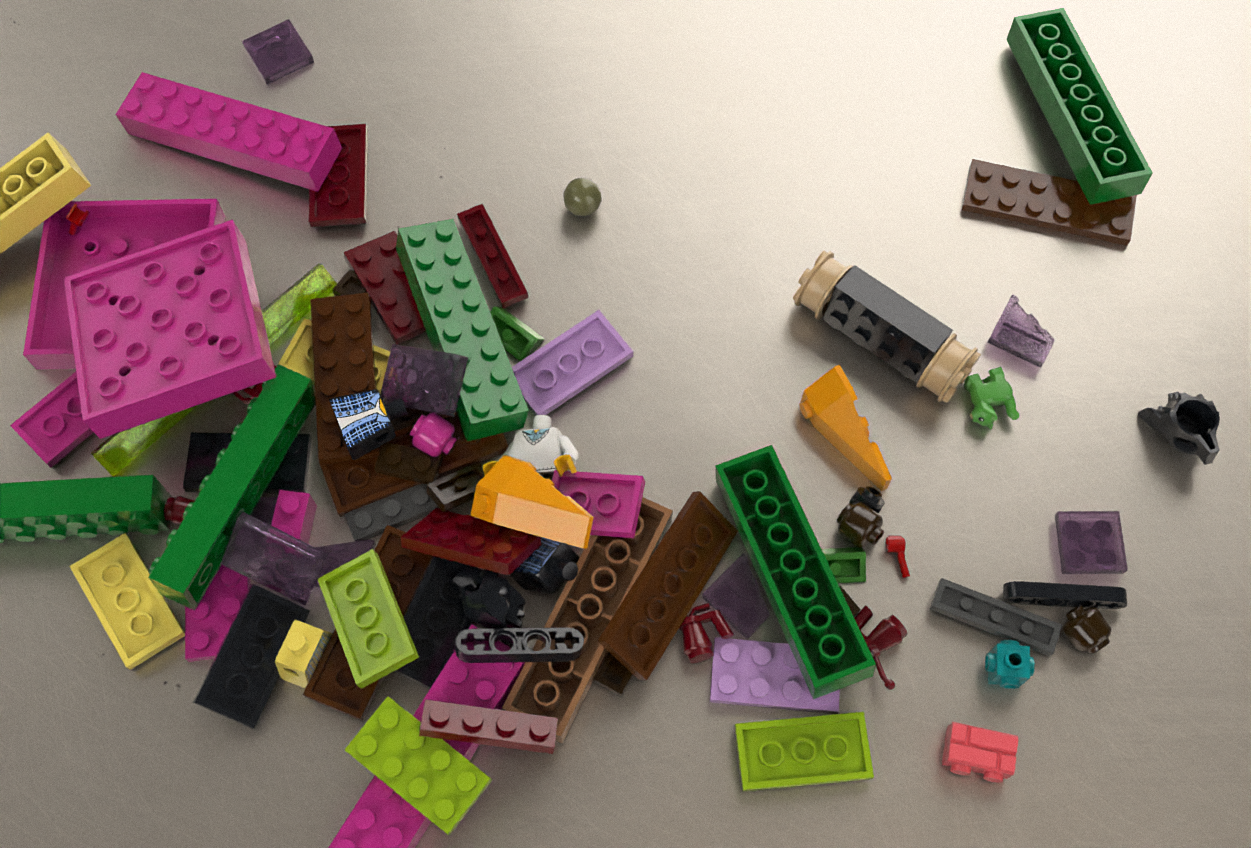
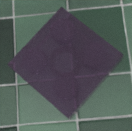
M289 19L242 41L246 52L267 85L314 63L312 54Z
M1058 511L1055 514L1062 574H1124L1128 570L1119 511Z

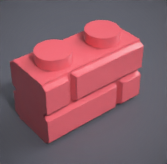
M952 722L947 726L942 765L950 766L952 773L970 775L971 771L983 774L984 780L1002 783L1003 779H1008L1014 775L1018 736Z

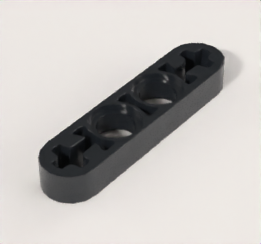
M1024 581L1003 584L1004 602L1009 604L1074 608L1082 605L1083 608L1095 607L1097 609H1121L1127 607V592L1122 587Z
M569 627L467 629L458 634L455 652L456 656L466 663L568 662L580 657L584 638L578 630ZM503 639L509 641L512 644V648L508 651H499L495 648L494 644L498 640ZM532 639H539L545 644V647L540 651H534L527 646V643ZM551 640H555V650L550 649ZM566 640L571 641L572 649H568L566 644H564ZM485 641H489L488 651H484ZM467 642H473L474 650H467Z

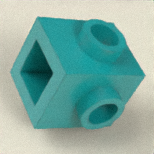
M1002 640L986 654L985 670L988 672V684H998L1002 688L1016 689L1034 674L1035 661L1033 657H1030V646H1021L1015 640Z

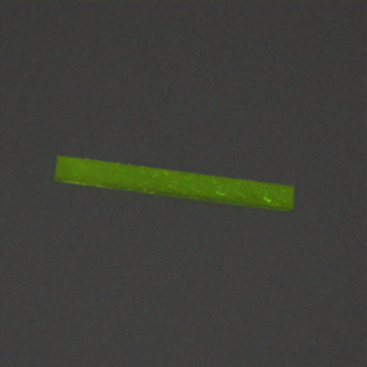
M318 263L262 310L269 345L311 311L310 299L324 298L333 292V288L337 283L322 264ZM198 405L113 434L94 449L91 454L113 477Z

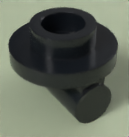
M866 486V488L859 487L849 501L853 505L862 502L878 514L885 504L881 498V492L871 486Z

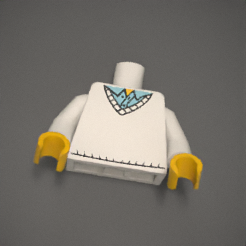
M546 415L534 416L533 429L519 430L515 434L514 441L511 442L502 457L508 455L530 462L537 468L536 472L543 478L550 479L551 481L554 470H557L559 477L565 471H571L572 474L576 473L575 464L579 457V453L571 440L563 436L558 428L551 427V418ZM500 459L483 465L484 476Z

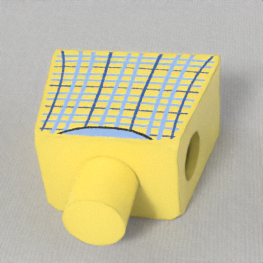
M295 619L275 660L280 678L294 685L306 688L333 633Z

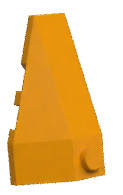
M839 364L803 391L801 402L799 403L801 413L805 419H810L813 427L878 489L884 491L888 488L892 477L878 445L875 442H870L868 439L869 430L867 426L869 424L865 416H858L853 402L858 400Z
M504 455L476 485L471 516L496 525L586 549L588 547L594 517L570 496H564L554 487L555 484L550 479L543 478L536 472L537 468L530 462Z

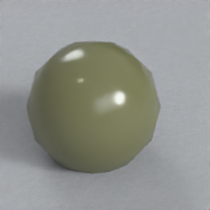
M576 178L569 182L563 193L565 207L576 216L592 215L602 202L600 188L591 179Z

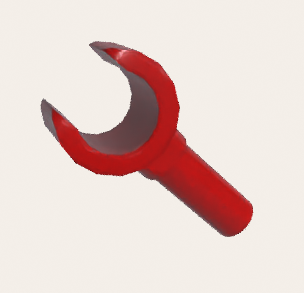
M77 204L73 205L66 216V219L71 222L68 231L70 235L76 234L78 226L81 227L90 214L88 210L85 212L80 210Z
M889 535L885 541L886 552L896 553L902 577H910L904 554L906 547L905 539L899 535Z

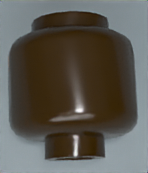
M862 502L854 505L849 503L837 518L839 534L859 548H863L869 543L875 545L884 534V530L881 529L883 524L882 516Z
M1079 605L1065 614L1068 620L1063 624L1062 630L1075 650L1093 654L1110 643L1108 637L1111 635V627L1097 608L1089 607L1084 609L1082 605Z

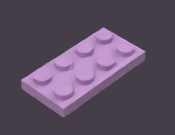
M598 310L514 365L512 369L526 405L535 416L547 415L632 358L633 350L600 310Z
M721 637L714 638L710 702L838 714L840 689L813 699L789 644L732 638L722 639Z

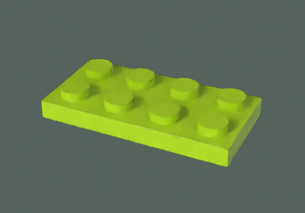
M371 549L318 578L353 678L358 687L362 689L419 658L376 551Z
M387 696L345 748V751L450 836L491 783L492 779L443 739L419 736L421 722Z
M864 712L737 723L734 726L742 792L870 780L874 778Z

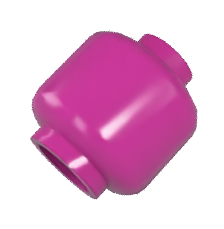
M430 413L427 416L422 414L409 434L413 437V446L431 457H437L442 452L448 454L457 440L452 436L455 431L454 425L435 413Z

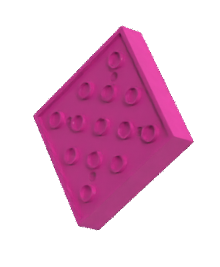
M218 200L70 201L46 219L41 237L23 351L24 357L36 370L76 369L64 278L225 222L226 216ZM77 204L80 210L84 212L88 210L90 214L81 227L78 226L76 234L70 235L68 231L71 222L66 219V216L73 205Z
M233 219L64 278L82 420L100 439L276 378L247 243Z

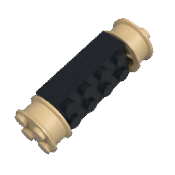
M823 251L816 259L813 269L807 268L798 281L801 286L793 296L794 304L796 306L803 304L815 312L817 320L823 318L831 327L840 330L856 344L874 353L881 361L887 362L899 370L903 376L915 381L917 388L924 386L938 396V402L944 401L948 403L957 391L958 385L964 383L967 376L972 372V367L980 358L981 354L977 352L978 348L975 347L971 350L956 340L957 334L953 333L951 335L953 329L856 265L846 267L834 259L833 252Z

